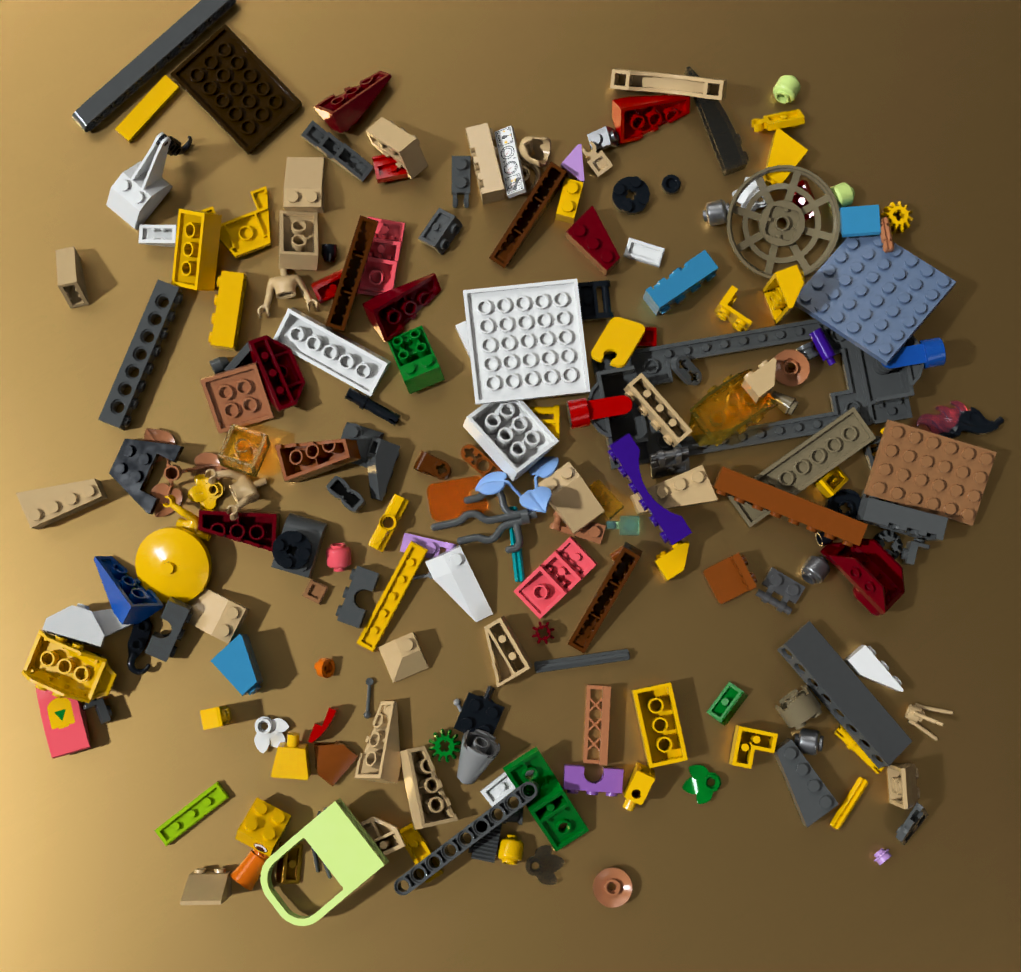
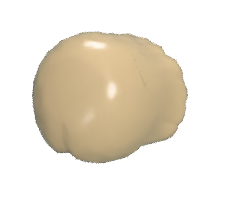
M527 136L523 138L518 150L521 159L540 168L545 167L550 156L551 141L548 137ZM532 150H534L535 155L530 157Z

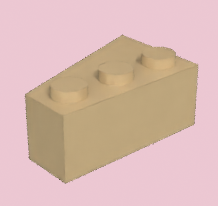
M381 117L365 130L372 145L387 158L391 156L396 160L397 163L395 165L399 169L401 167L405 168L410 179H413L428 166L419 146V139L415 135L407 133L404 128L396 126L393 121H388Z
M505 616L484 627L497 688L533 667Z

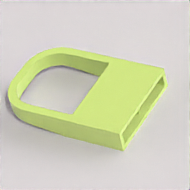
M340 798L334 801L265 861L261 870L260 881L265 896L284 920L293 925L308 926L324 917L385 866L389 860ZM304 838L343 887L339 894L315 914L309 916L298 915L291 911L274 889L271 880L272 870L277 861Z

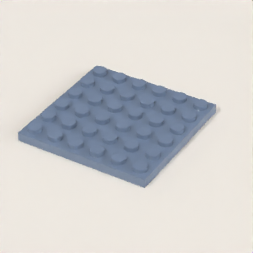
M880 235L847 237L804 285L794 305L887 366L953 289L956 281L894 243L893 252L885 253Z

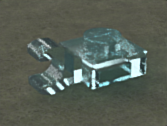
M619 516V521H607L606 529L619 530V535L639 536V516Z

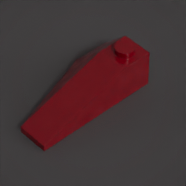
M379 71L361 80L359 86L351 88L349 86L344 89L345 93L337 97L334 94L314 106V109L332 130L339 133L347 132L360 119L391 79V74Z

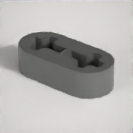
M679 355L672 358L670 364L672 370L686 385L695 386L701 382L702 374L689 358Z

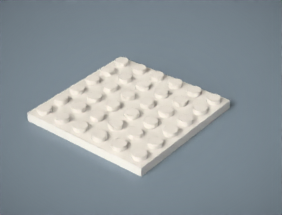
M577 279L463 290L475 405L590 393Z

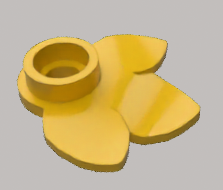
M205 474L194 476L196 485L189 490L187 497L191 501L200 502L201 510H212L217 505V499L223 495L224 486L218 480L214 484H210L208 482L209 477L206 478ZM213 486L216 488L215 493H213L211 490Z

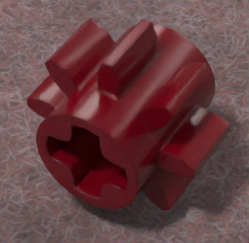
M539 621L538 628L532 627L536 631V634H533L532 637L537 636V644L541 640L548 644V638L554 639L550 634L555 629L548 628L549 622L544 626ZM544 627L547 628L548 636L540 638L538 630H542Z

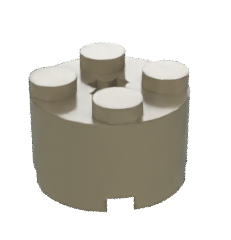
M807 685L801 686L803 690L799 692L797 689L789 692L779 701L781 705L775 706L789 728L801 729L806 725L808 719L811 717L816 718L822 713L820 709L821 704Z

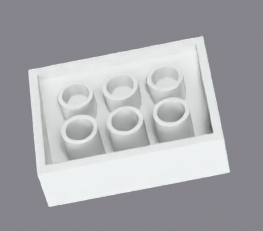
M523 400L483 404L469 414L463 424L468 433L500 469L507 474L512 482L526 473L559 443V440Z

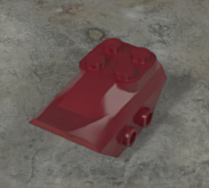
M863 538L860 546L853 545V548L842 544V542L830 543L820 551L854 586L853 593L855 598L873 615L881 616L886 613L905 593L903 567L876 540Z

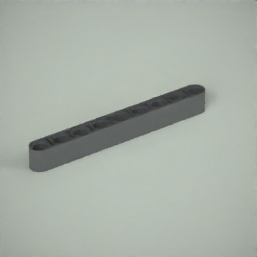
M529 780L520 785L399 877L394 884L395 892L399 895H407L537 797L540 792L539 784L536 781ZM527 785L534 787L535 792L533 795L526 793L525 788ZM511 797L518 799L519 805L517 807L511 806ZM495 809H500L503 812L502 819L495 817ZM479 821L486 822V831L479 829ZM464 833L471 835L472 840L470 843L464 841ZM449 844L456 848L454 855L450 854L447 850ZM433 856H436V857L439 858V860H440V865H439V866H434V865H433V863H432V857H433ZM418 868L424 871V878L417 876L416 871ZM402 880L408 882V890H404L401 887Z

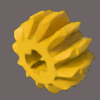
M898 201L897 204L891 202L889 206L883 208L884 213L880 215L883 218L888 217L892 234H895L897 230L899 233H903L904 229H909V223L913 221V218L910 216L913 213L912 210H906L908 204L902 207L901 201Z

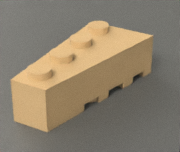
M488 123L466 127L467 140L482 203L488 204L505 200L506 188L501 177L503 175L501 164H498L497 161L499 157L497 146H493L492 142L495 139L493 129H489Z
M703 465L647 488L652 498L666 510L713 503L718 500ZM637 493L630 496L637 515L649 513L648 510L644 511L638 501L641 499Z
M97 479L16 493L30 528L37 530L108 498L101 481Z
M421 746L400 751L401 767L414 830L458 821L456 814L453 813L450 806V800L442 789L441 780H438L434 771L435 767L426 747Z

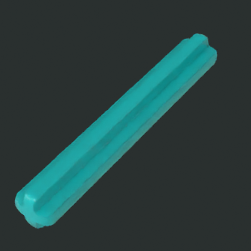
M516 506L509 507L511 510L517 511ZM512 527L509 528L511 545H514L516 539ZM521 548L519 551L512 553L515 582H523L525 580Z

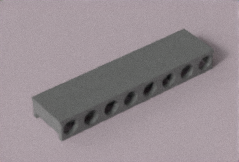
M810 621L801 626L791 638L777 649L878 769L889 766L912 742L909 736ZM785 649H787L792 654V656L788 655ZM798 664H800L805 669V671L801 670ZM811 679L814 680L818 686H815L811 682ZM823 694L827 695L831 701H828ZM837 710H839L840 712H842V714L844 715V717L841 716V715H839L838 712H837ZM849 724L852 725L857 732L853 731L850 728ZM862 740L866 741L870 747L866 746ZM875 755L879 756L883 762H880Z

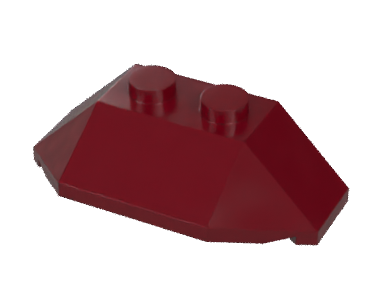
M267 335L248 341L252 361L257 363L269 401L278 412L297 405L306 382L291 348Z

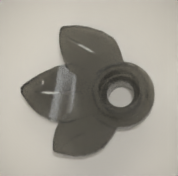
M551 845L539 847L535 855L527 859L525 865L530 875L537 876L541 883L547 885L557 883L554 872L559 870L565 863L561 857L551 854ZM533 862H537L539 864V867L537 869L532 868L531 865Z

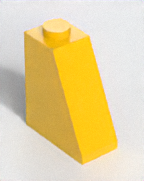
M778 128L772 138L766 168L777 165L797 166L808 150ZM792 172L769 173L764 175L763 179L767 186L784 183Z

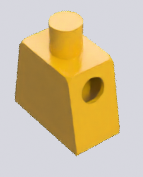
M288 733L287 742H280L271 777L309 779L311 767L308 744L299 743V733Z
M636 762L624 789L626 800L623 807L633 812L636 804L642 805L655 780L654 769Z

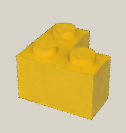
M736 725L729 764L751 769L755 750L775 753L778 734Z

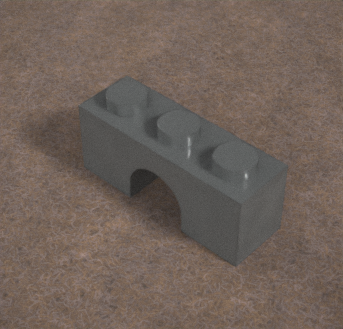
M360 566L352 569L349 577L352 580L349 587L346 586L342 596L345 598L344 603L339 605L336 616H338L337 621L361 629L367 610L357 605L356 596L362 590L374 592L381 574Z
M173 597L169 598L160 618L170 623L172 631L168 634H161L155 631L145 650L146 654L167 662L169 657L173 658L177 647L174 645L177 639L181 641L185 632L182 627L185 622L189 623L193 612L190 611L192 605Z

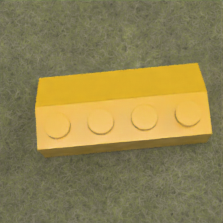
M179 209L171 285L200 291H214L222 215Z
M797 265L775 272L762 290L776 325L793 308L804 284V273Z

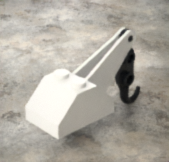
M163 132L158 134L144 159L122 172L112 185L106 206L134 229L139 230V225L144 224L173 187L162 178L167 154L170 156L184 154L191 146L192 137L188 136L187 142L181 147V142L176 138L168 137Z
M78 603L77 606L71 605L47 617L42 630L55 636L60 635L69 640L102 649L105 637L133 624L122 625L112 609L92 612L89 610V606ZM150 617L139 624H134L128 641L129 657L127 665L129 670L136 675L144 674L150 668V664H147L143 669L135 667L136 658L145 649L152 628L149 620Z

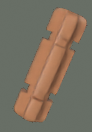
M881 217L880 236L881 242L884 244L882 245L883 251L885 253L893 252L894 242L892 241L893 237L891 227L889 226L888 217Z

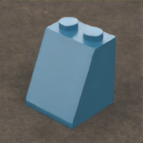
M239 634L211 662L242 696L253 695L261 688L259 684L263 682L249 636L247 634Z

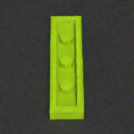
M216 782L154 831L167 846L230 796L221 784Z

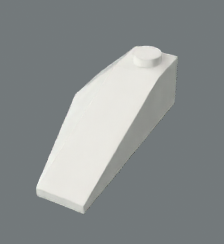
M460 545L425 561L433 579L475 622L493 614Z

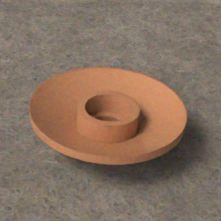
M787 349L775 356L777 360L775 379L785 386H797L807 379L810 372V363L802 352ZM793 363L795 368H790L788 364Z
M615 867L606 868L595 877L593 892L598 902L609 908L620 907L629 900L632 894V882L623 870ZM614 883L616 885L615 889L610 890L608 888L609 884Z

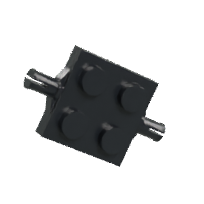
M488 685L484 696L468 692L453 728L463 733L467 730L474 732L475 729H480L493 735L505 708L496 704L491 699L496 688H491Z

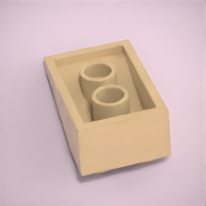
M287 157L283 201L285 211L324 213V157Z
M280 210L279 269L317 270L318 212Z
M567 462L551 476L538 483L539 487L544 486L551 490L552 496L549 504L573 534H576L605 512L570 462Z
M205 588L188 603L192 605L190 611L193 612L189 624L229 644L236 638L250 609Z
M913 763L890 764L887 766L889 803L902 809H909L915 806L918 799H920V790L916 785V779L919 778L918 768Z
M207 868L195 869V872L190 873L180 905H221L232 895V878L230 877L232 871H226V868H215L214 871H207Z

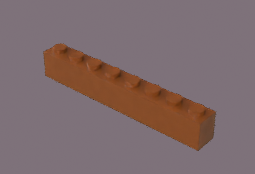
M723 466L720 467L713 488L717 489L716 493L724 497H727V494L734 496V501L745 504V501L753 504L752 508L759 511L767 509L771 511L769 515L779 519L781 516L789 518L788 522L796 526H799V523L806 525V530L817 533L819 530L825 533L824 537L834 541L835 538L843 540L842 544L853 548V545L860 546L868 526L866 523Z

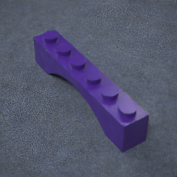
M630 433L625 434L608 445V455L613 461L616 460L618 462L620 474L623 478L627 477L630 481L628 484L633 494L637 493L641 500L638 502L643 510L649 511L651 515L649 519L654 527L658 526L661 530L659 535L664 543L668 542L670 545H674L692 532L682 516L663 508L648 493L640 474V449Z

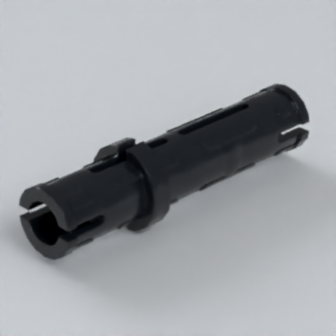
M352 388L348 390L345 399L355 403L360 409L368 410L394 426L401 416L371 400L370 396H364Z

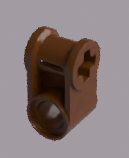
M424 451L420 452L413 468L440 480L448 479L452 473L451 467L446 461ZM443 466H445L447 472H442V474L440 475L438 469H442Z

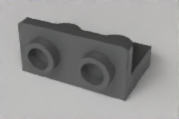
M439 208L418 239L443 255L449 248L452 240L460 232L462 223L453 214Z

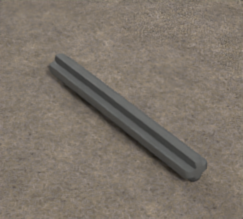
M628 649L536 661L534 662L536 673L626 661L630 659Z

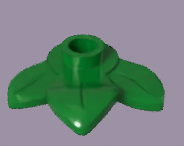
M691 765L688 769L692 777L685 781L682 788L690 794H696L698 804L707 803L711 800L713 792L720 788L721 779L716 773L709 772L705 766ZM710 778L714 779V784L712 786L708 785V780Z

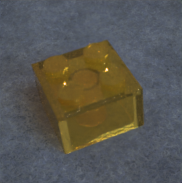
M232 423L217 456L220 466L257 477L270 447L269 436Z

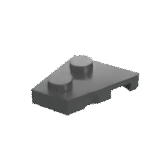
M918 802L904 824L896 831V838L903 845L908 842L928 816L925 808Z

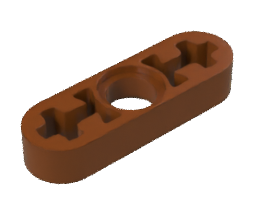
M468 444L461 449L462 459L482 477L489 474L493 467L496 469L493 472H503L474 445ZM466 449L469 451L473 449V455L476 458L478 455L482 456L476 461L475 465L472 464L474 462L472 457H465ZM481 461L489 463L487 471H481L478 468V464Z

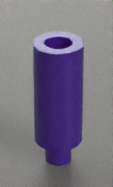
M822 328L810 333L809 335L822 360L827 361L829 366L835 364L836 361L833 356L836 354Z

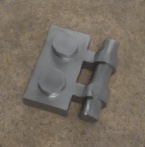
M678 446L674 447L673 450L664 452L659 450L657 453L650 454L652 479L689 471L688 447L680 448Z
M771 567L761 583L767 587L766 592L758 589L755 595L761 598V601L765 604L769 603L776 607V610L780 613L784 612L789 615L792 608L787 606V602L790 601L796 604L805 587ZM775 592L782 596L781 601L772 597V593Z

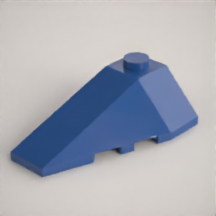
M112 556L94 557V562L111 608L122 625L139 624L163 608L164 605L151 589H144L140 585L141 581L138 578L130 577L127 574V569Z

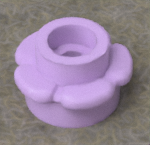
M881 848L874 854L876 857L874 862L882 865L892 856L888 852L889 849L885 851Z

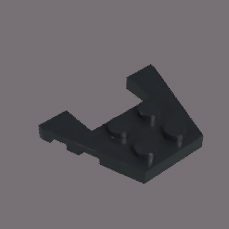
M125 439L109 474L146 513L153 515L160 499L143 491L159 455L177 463L184 447Z

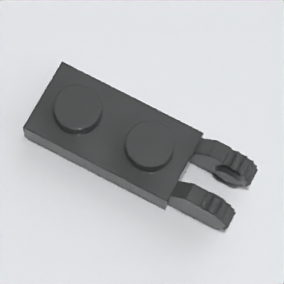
M452 156L451 193L453 195V208L458 206L457 195H464V207L469 208L471 156Z

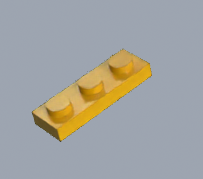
M413 822L399 830L405 842V848L415 865L432 853L420 830H414ZM433 856V865L439 866V862L437 861L436 857ZM418 868L419 872L424 878V871ZM443 869L439 870L425 882L428 883L443 874Z

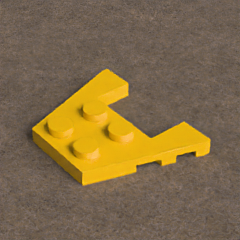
M266 186L250 192L257 210L221 223L219 240L235 258L271 245ZM213 206L201 210L202 212L216 214Z

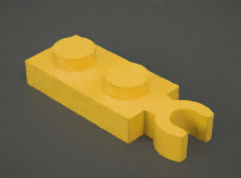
M800 109L765 115L763 119L756 118L751 120V127H754V132H760L763 129L776 131L778 128H794L805 124V117Z

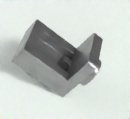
M605 126L587 134L589 142L592 141L596 145V152L610 146L615 148L619 146L618 133L611 127Z

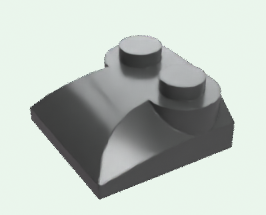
M347 422L341 439L356 440L361 459L351 463L367 468L366 455L372 438L383 439L384 433L356 423Z

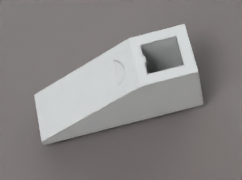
M861 645L844 659L856 675L895 691H904L901 687L902 682L895 675L892 676L888 672L889 667L884 661H879L875 655L877 653L871 646Z

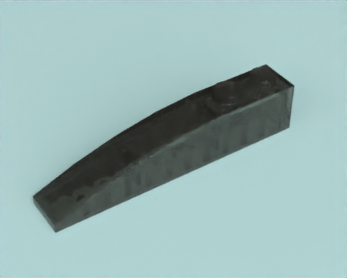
M690 66L686 67L684 75L698 76ZM693 97L723 175L726 176L745 169L749 161L746 151L742 150L741 137L739 134H736L719 101Z

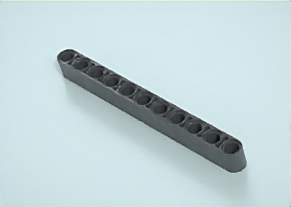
M201 0L82 104L72 115L74 121L85 132L94 129L235 4L236 0Z

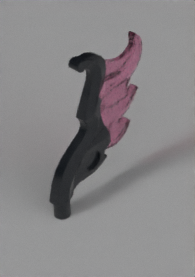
M951 401L950 404L955 406V408L937 406L935 409L940 411L939 415H921L916 422V426L924 424L928 426L932 433L954 439L959 437L962 431L976 435L989 434L997 430L1004 423V419L999 416L994 421H989L979 410L971 407L968 411L963 403Z

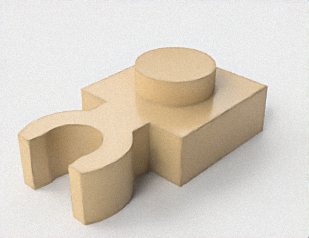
M590 141L592 150L586 151L582 147V152L584 155L591 157L587 160V163L599 177L611 168L613 164L602 149L596 152V145Z

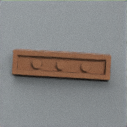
M587 685L583 763L607 766L611 686ZM591 689L602 690V698L596 703L590 697ZM597 707L601 712V717L594 723L589 714L593 708ZM589 720L593 723V725L590 726V727H589ZM595 726L600 731V737L593 742L588 734ZM593 746L599 751V760L587 759L588 750Z

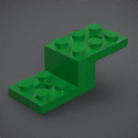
M537 747L503 767L515 788L529 780L536 781L539 784V794L527 803L526 806L556 852L589 831ZM528 770H534L532 775L525 776ZM527 785L525 791L528 795H533L535 789L532 785ZM562 823H567L565 828L559 829Z

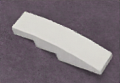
M140 224L138 243L175 247L177 225Z

